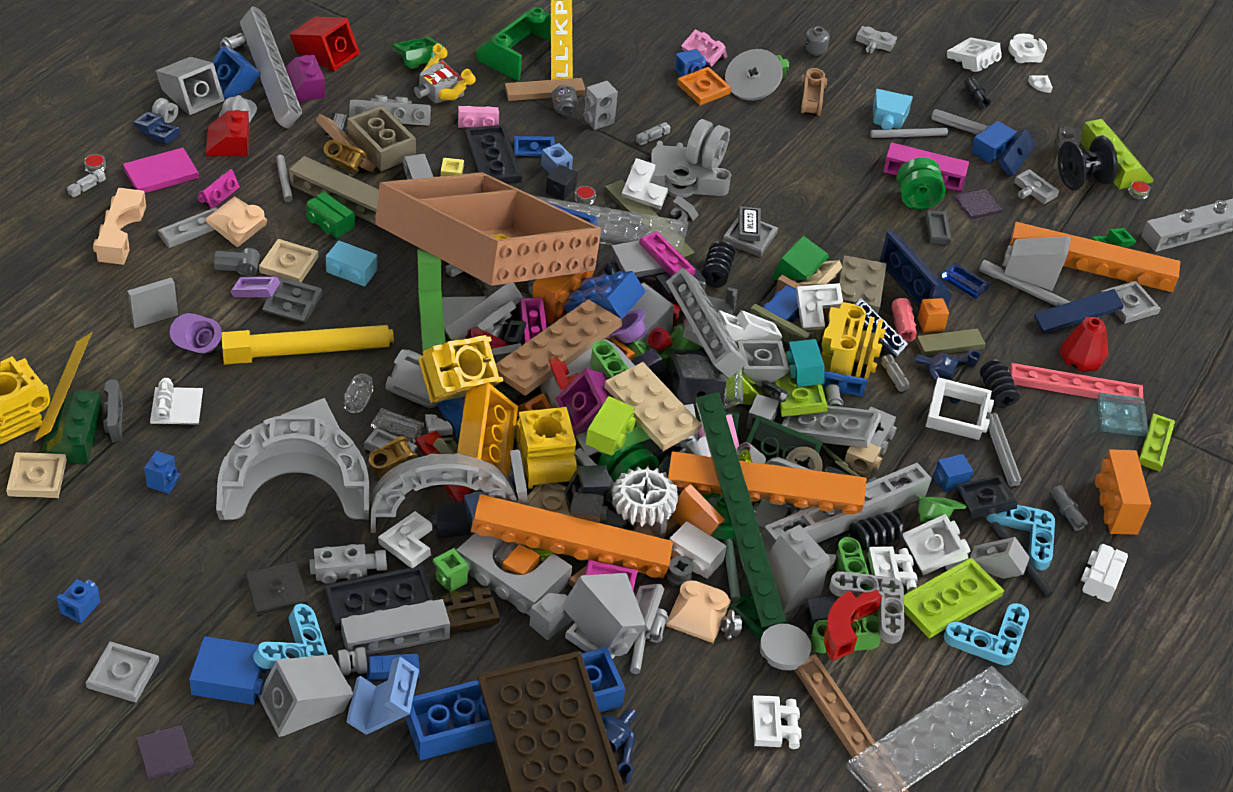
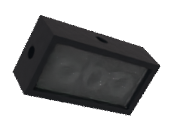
M669 348L666 366L669 374L667 379L672 393L683 405L693 404L696 406V397L719 392L722 404H724L726 379L723 373L713 365L706 351Z

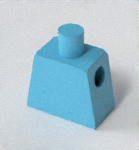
M876 89L873 102V122L881 125L884 130L900 129L909 114L913 96Z

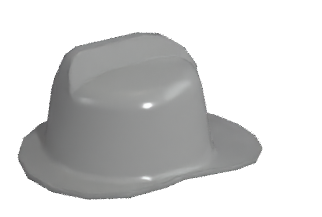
M240 95L230 97L224 101L219 117L226 111H249L250 123L257 111V106L253 101L244 99Z

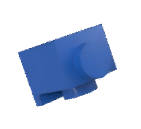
M697 49L676 54L674 70L680 77L701 70L702 67L706 66L705 57Z
M155 451L145 466L147 487L170 494L181 477L180 473H177L174 456Z
M76 579L63 595L59 594L57 596L59 612L82 623L100 603L97 585L90 580L82 582Z

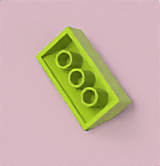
M1102 119L1085 122L1079 141L1088 151L1091 142L1101 135L1109 138L1114 145L1118 158V172L1113 183L1118 189L1133 187V183L1137 181L1146 184L1153 183L1154 179Z

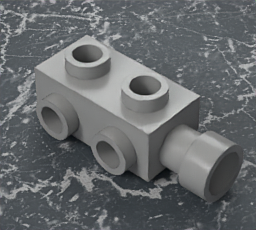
M365 544L314 549V559H310L311 574H316V581H322L325 584H332L337 579L347 578L348 580L365 577L367 576V569L387 570L386 551L378 550L373 554H365Z

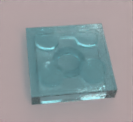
M1099 393L1097 401L1102 432L1146 437L1148 425L1144 398Z

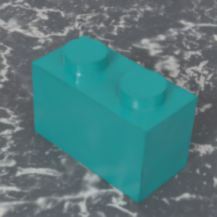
M816 339L789 342L786 360L788 365H790V376L795 378L797 387L824 384V363Z

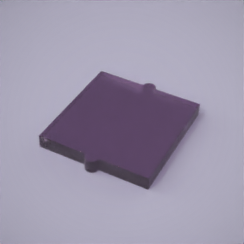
M987 189L955 195V200L961 206L960 209L964 210L970 219L1002 212L996 199L990 195Z
M182 725L166 730L158 729L155 733L137 738L148 779L166 774L173 775L174 772L194 767Z

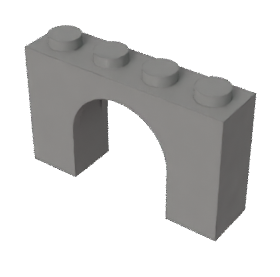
M474 533L456 550L468 564V574L477 579L482 586H487L496 592L501 599H506L515 605L520 612L530 616L531 607L548 593L558 594L569 584L572 566L553 553L538 568L528 574L513 575L502 571L494 561L513 542H505L499 538L480 536Z

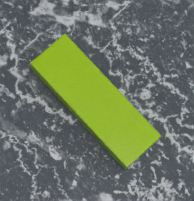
M1153 413L1140 454V465L1160 472L1175 424L1174 420Z

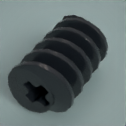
M716 241L709 247L701 273L707 285L719 288L727 283L736 253L735 247L731 243Z
M995 359L983 364L979 372L986 389L992 391L990 398L994 400L993 405L1003 408L1015 404L1019 400L1020 394L1017 391L1013 378H1011L1008 366Z
M893 510L884 514H878L875 517L861 519L850 524L849 534L851 538L859 542L862 550H868L869 546L876 547L877 543L879 545H884L886 541L892 543L894 538L901 540L903 537L902 517L897 510Z

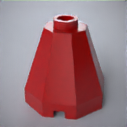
M1086 317L1069 334L1059 350L1065 364L1069 366L1074 364L1077 366L1076 369L1081 372L1098 371L1108 357L1106 326L1102 320L1096 317Z

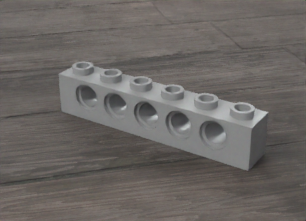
M682 267L666 283L713 365L730 378L747 363L698 280Z

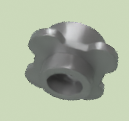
M729 610L728 615L721 620L720 627L721 631L725 632L724 638L726 640H730L731 635L738 636L741 632L742 620L740 616L734 615V610Z

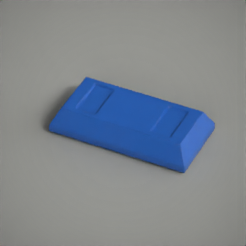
M418 654L367 657V681L388 680L392 660L399 656L419 669L418 678H420Z

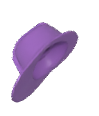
M637 309L627 313L622 319V327L608 337L613 336L621 343L630 344L646 336L647 329L643 322L645 311Z
M187 313L180 315L171 325V339L181 348L197 353H210L222 345L220 341L222 335L221 327L213 319Z

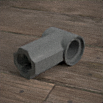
M246 248L241 253L216 251L214 269L238 271L243 277H253L257 274L261 256L257 250L252 248Z

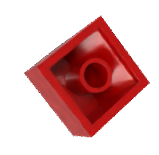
M226 111L208 126L206 156H248L250 135L249 111Z

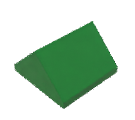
M803 236L782 257L772 275V279L778 280L783 275L790 280H808L829 258L828 253Z

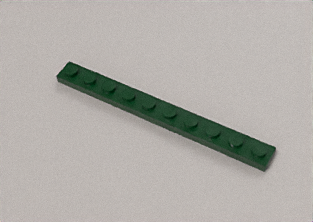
M717 392L696 397V406L761 630L777 624H786L785 614L720 394Z

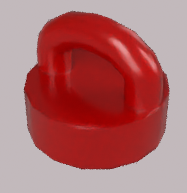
M661 327L653 329L648 336L649 346L657 351H662L668 346H672L673 341L670 340V333Z

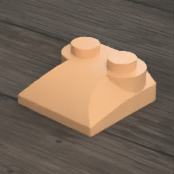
M234 196L205 218V222L236 247H239L263 228L267 223V219L264 217V211L259 206L247 205Z
M686 581L681 585L679 596L666 626L714 643L720 629L721 620L726 616L731 600L722 590L697 581Z

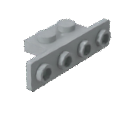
M376 95L371 101L350 100L349 118L383 105L401 124L430 125L431 106L412 104V101H407V97H396L395 100L387 99L388 96Z
M507 283L445 327L444 331L450 341L464 340L467 330L471 328L482 329L489 333L495 328L494 323L497 321L501 323L512 316L510 312L516 308L515 305L520 302V298H523L514 283Z

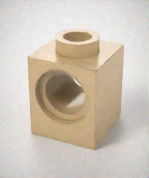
M872 443L869 444L868 448L850 446L844 462L858 474L869 478L872 471H877L881 464L882 458L879 457L881 447Z

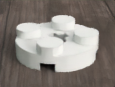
M1017 34L1013 40H1010L1008 49L1011 55L1015 57L1014 60L1018 63H1040L1043 61L1047 50L1046 43L1040 38L1039 41L1033 39L1034 35Z

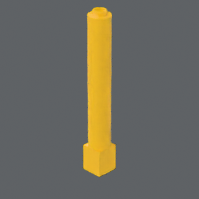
M388 325L250 335L249 330L222 332L224 365L252 363V358L388 348L390 343L394 342L393 329H388Z

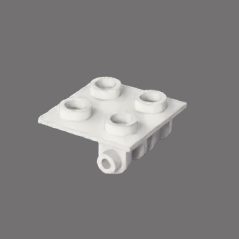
M163 378L159 382L158 387H155L150 424H199L203 388H173L171 380Z

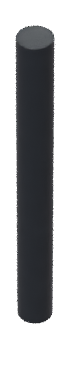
M998 522L991 524L990 528L999 540L1010 538ZM1028 561L1025 573L1043 596L1049 598L1053 591Z

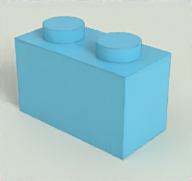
M338 241L326 255V272L366 286L377 272V254Z

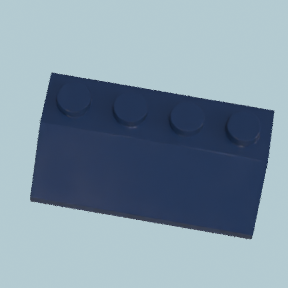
M891 230L887 231L879 261L886 263V271L919 308L921 307L922 299L943 298L948 309L952 296L950 290L945 287L903 239Z

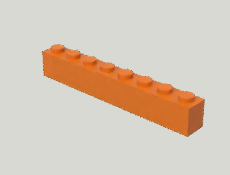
M1020 222L1015 223L1010 246H1013L1015 239L1070 237L1068 255L1063 265L1065 267L1127 282L1137 281L1140 285L1173 292L1178 281L1180 261Z
M672 451L668 479L674 485H677V491L682 492L691 484L702 495L717 493L722 496L710 456ZM739 460L751 501L762 499L769 500L770 503L776 505L791 503L798 508L813 506L818 507L822 511L843 510V513L849 515L857 514V512L861 513L864 507L866 477Z
M482 494L479 495L470 531L480 536H490L502 539L505 542H515L530 548L548 550L554 554L573 556L579 560H592L638 570L637 572L647 574L653 578H664L669 567L673 541Z

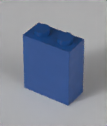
M204 636L189 679L191 695L254 705L257 695H261L264 685L263 675L270 670L258 666L253 659V655L259 645Z

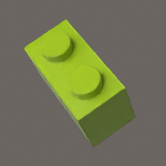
M608 396L588 428L585 445L612 456L617 447L622 448L626 439V432H631L636 423V418L633 417L635 407Z

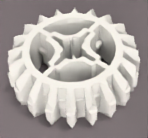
M639 466L636 471L628 469L626 474L621 473L619 479H616L612 489L613 507L616 508L617 514H622L623 520L631 519L632 525L635 522H640L641 526L645 523L653 526L655 521L662 524L664 519H669L671 513H674L676 503H678L677 485H674L667 478L666 472L660 474L658 468L654 471L650 470L648 466L645 470H641Z

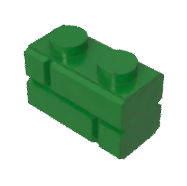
M325 192L309 200L306 204V217L309 222L316 223L326 234L330 233L337 239L355 226V213Z

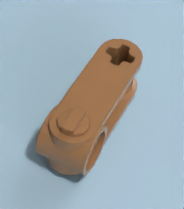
M811 68L807 70L805 75H802L803 95L801 114L807 112L820 116L827 78L822 70Z

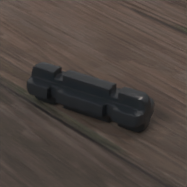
M767 380L762 381V385L759 387L760 391L781 403L785 402L786 397L789 396L787 391L771 382L769 383Z

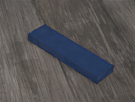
M1114 288L1037 312L1034 318L1042 334H1046L1081 323L1086 317L1097 318L1122 310L1124 305Z

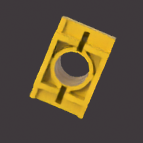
M841 302L840 309L831 307L828 317L830 323L825 329L821 344L824 370L826 372L851 376L854 362L858 363L855 377L860 378L863 364H865L867 368L864 378L868 380L870 372L875 373L877 363H874L873 360L874 357H879L882 347L878 340L879 338H884L886 330L881 328L883 319L879 318L876 332H871L875 317L870 316L866 331L862 330L866 317V312L862 307Z
M485 335L449 341L423 351V356L419 357L418 361L431 403L465 397L466 391L485 383L495 386L503 382V378L499 377L489 344L491 337H486Z
M12 356L0 362V444L42 426V416L39 412L46 409L50 403L48 386L42 383L25 358L16 361Z
M567 407L519 412L520 418L515 424V438L517 450L521 454L525 483L528 489L533 488V485L570 481L577 469L574 454L576 440Z

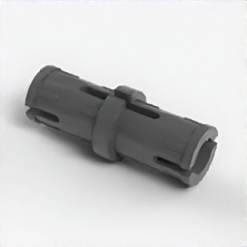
M1059 485L1053 488V491H1050V496L1059 506L1061 515H1065L1075 531L1083 529L1084 525H1087L1088 522L1078 510L1077 503L1071 500L1063 486Z

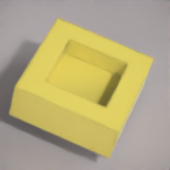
M443 158L441 176L461 175L463 173L464 160Z

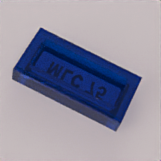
M957 263L952 264L942 274L944 280L975 299L989 287L988 282Z

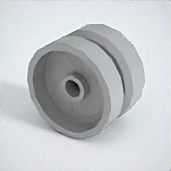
M704 119L699 120L688 141L685 154L686 161L695 165L702 162L704 168L715 171L726 152L730 129L720 125L714 128L712 122Z

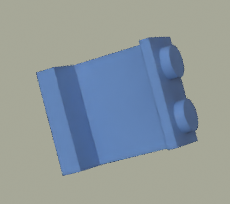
M399 656L392 660L388 681L375 686L363 677H357L346 722L367 735L409 715L419 669Z

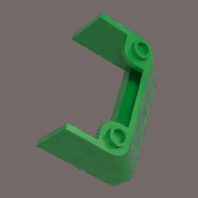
M539 7L530 9L476 49V59L496 71L519 81L522 55L510 48L530 33L551 42V13Z

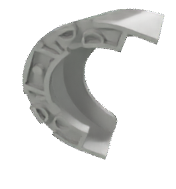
M298 414L266 419L263 423L245 431L234 442L227 456L223 459L217 483L216 511L220 520L240 519L245 514L250 499L261 485L276 476L296 472L316 476L330 485L337 493L343 505L344 513L350 519L369 520V477L364 458L347 434L341 429L326 423L323 419Z
M459 453L429 454L394 467L376 484L371 496V533H376V517H396L397 508L405 499V494L412 489L417 491L425 487L442 484L461 485L476 491L480 488L487 496L518 503L516 491L510 479L500 469L483 460Z

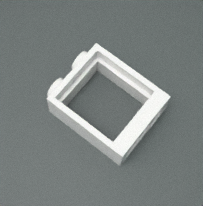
M938 378L925 427L979 440L982 432L986 433L989 420L986 419V414L991 413L994 400L990 399L992 391ZM943 395L981 404L977 425L939 416Z

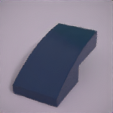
M146 112L133 121L134 126L144 134L166 145L181 135L179 127L164 123L162 116Z

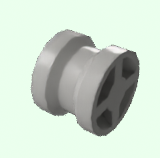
M159 98L152 107V113L162 116L164 122L171 123L178 114V106L174 103H169L165 98Z

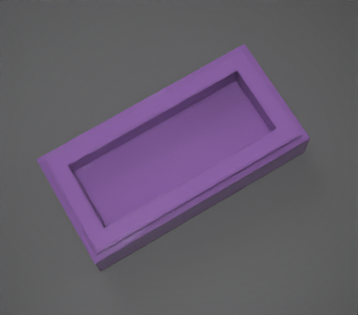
M240 277L231 293L234 298L272 297L280 281L278 277Z

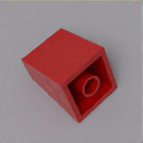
M314 17L289 34L297 53L303 56L314 55L319 65L331 71H336L360 54L347 18Z

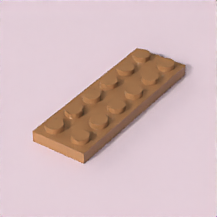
M588 299L496 363L499 377H502L504 382L526 396L553 376L548 359L557 356L561 362L565 361L566 365H569L592 348L595 342L604 340L622 327V319Z

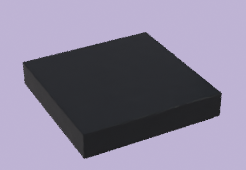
M1002 475L956 485V491L963 504L967 506L966 510L971 519L1017 509V501Z

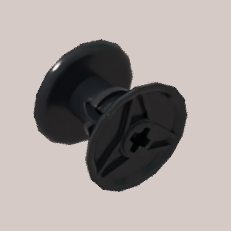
M1103 135L1097 136L1091 142L1089 151L1083 152L1074 142H1064L1058 153V169L1063 183L1072 191L1079 190L1085 182L1086 175L1093 174L1098 182L1111 184L1118 172V158L1114 145L1109 138Z

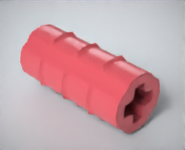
M898 298L892 302L895 332L906 342H911L917 335L912 313L913 309L908 299Z

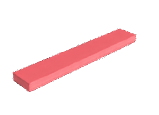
M1011 363L1009 368L1015 385L1135 406H1142L1143 403L1142 385Z

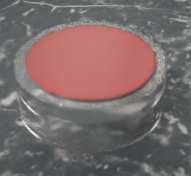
M100 154L88 155L84 159L85 170L90 173L97 169L104 171L106 168L104 156Z
M1133 181L1130 185L1129 193L1137 199H1145L1148 197L1151 188L1143 181Z
M580 186L575 190V200L578 203L589 205L595 201L596 191L592 187Z

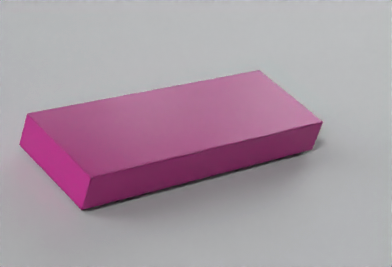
M657 231L640 238L639 244L671 277L682 267L692 276L695 275L696 269Z

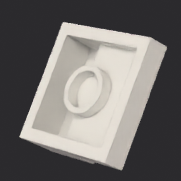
M970 37L947 51V58L962 62L963 68L977 72L982 70V68H987L994 61L1000 60V43Z
M946 514L903 533V539L923 576L945 566L946 570H949L968 560L967 553L971 552L966 540H960L958 536L960 531L955 521L950 522Z

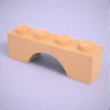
M118 188L116 195L112 196L111 208L106 211L104 225L101 224L99 237L94 240L93 251L97 253L98 262L124 265L130 249L128 234L120 229L127 224L141 221L146 209L144 191Z

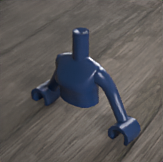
M970 350L967 357H951L946 353H937L933 358L918 354L915 362L928 366L929 375L936 383L937 379L941 377L952 380L958 363H966L970 367L976 366L980 358V352L978 350ZM949 397V400L954 404L959 403L961 400Z
M629 708L620 719L608 715L602 717L612 752L615 753L625 743L622 763L618 765L619 774L627 773L625 780L627 783L631 782L634 770L630 764V759L635 741V733L628 725L637 716V713L632 708Z

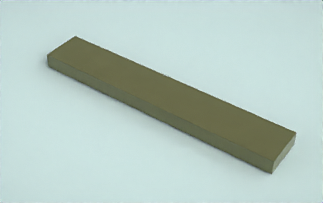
M623 180L605 186L604 192L647 235L657 231L687 261L694 258L695 252L648 205L622 197V191L626 184Z

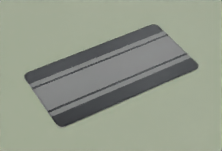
M332 113L330 119L344 133L346 132L349 115Z

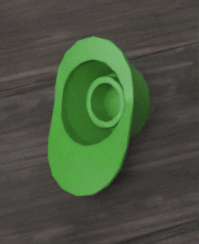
M916 495L920 497L918 513L920 514V521L923 523H927L944 514L949 519L954 509H965L967 507L965 504L955 500Z

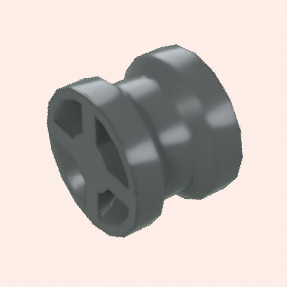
M677 556L670 560L667 572L669 584L681 588L684 582L691 581L693 571L691 560L683 556Z

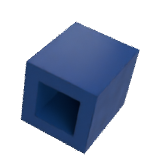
M961 454L938 460L933 476L935 482L940 485L944 492L955 490L957 484L970 482L974 471L964 455Z

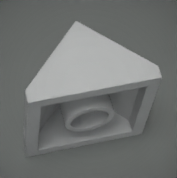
M737 340L738 349L747 363L743 366V371L759 387L762 385V381L767 380L769 383H774L789 372L782 341Z

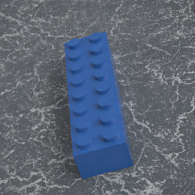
M605 647L581 653L600 713L622 707L625 687L608 648ZM477 680L413 696L410 714L405 716L419 760L495 741Z

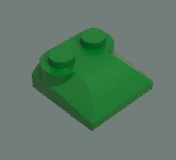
M430 37L393 44V48L403 57L404 65L410 69L418 68L420 64H428L431 57L434 58L436 55L433 47L436 44H440L442 48L443 46Z

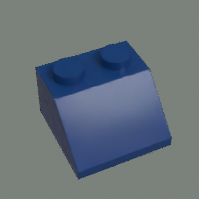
M224 45L212 61L224 99L249 90L261 74L238 52Z

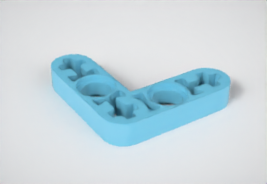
M1017 505V509L985 516L986 520L990 523L998 522L1001 526L1029 531V562L1037 570H1046L1049 567L1053 557L1055 518L1050 512ZM1020 514L1025 520H1018L1014 515ZM1036 537H1043L1048 543H1040ZM1039 552H1043L1042 560L1039 559Z
M1015 603L1009 605L998 636L961 622H951L946 627L944 640L948 645L1000 665H1009L1016 656L1029 618V611L1022 604ZM1015 614L1019 615L1017 623L1012 622ZM1004 631H1013L1017 635V637L1010 638L1004 633ZM954 632L959 634L958 637L953 635ZM974 640H982L987 646L979 647L974 643ZM1004 645L1009 646L1006 655L1002 654Z
M297 604L289 615V623L296 643L262 642L253 655V659L258 666L272 669L276 660L290 659L285 653H290L295 658L328 655L315 613L309 606ZM303 634L310 635L314 641L306 639Z

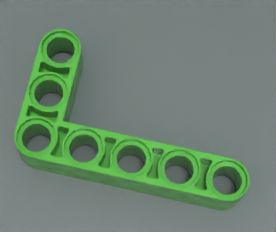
M417 249L422 351H425L432 346L446 343L441 293V259L423 249Z
M603 340L593 344L590 360L593 370L605 373L607 379H610L629 369L612 344ZM636 422L632 431L626 432V439L621 449L648 440L650 437Z
M851 537L842 538L838 543L835 565L837 571L869 575L859 542ZM869 584L860 585L866 591L873 589ZM878 609V612L851 624L854 633L858 637L854 651L875 649L880 645L882 638L879 634ZM827 620L817 621L813 627L810 638L811 648L818 653H827L824 645V630Z

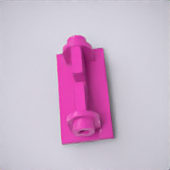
M230 169L225 174H222L214 183L199 192L198 200L201 203H208L210 209H213L240 188L233 170Z

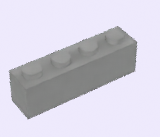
M443 599L429 600L420 604L403 605L399 608L384 611L378 610L373 613L342 618L341 632L345 649L348 652L364 647L365 654L370 655L449 639L450 621Z

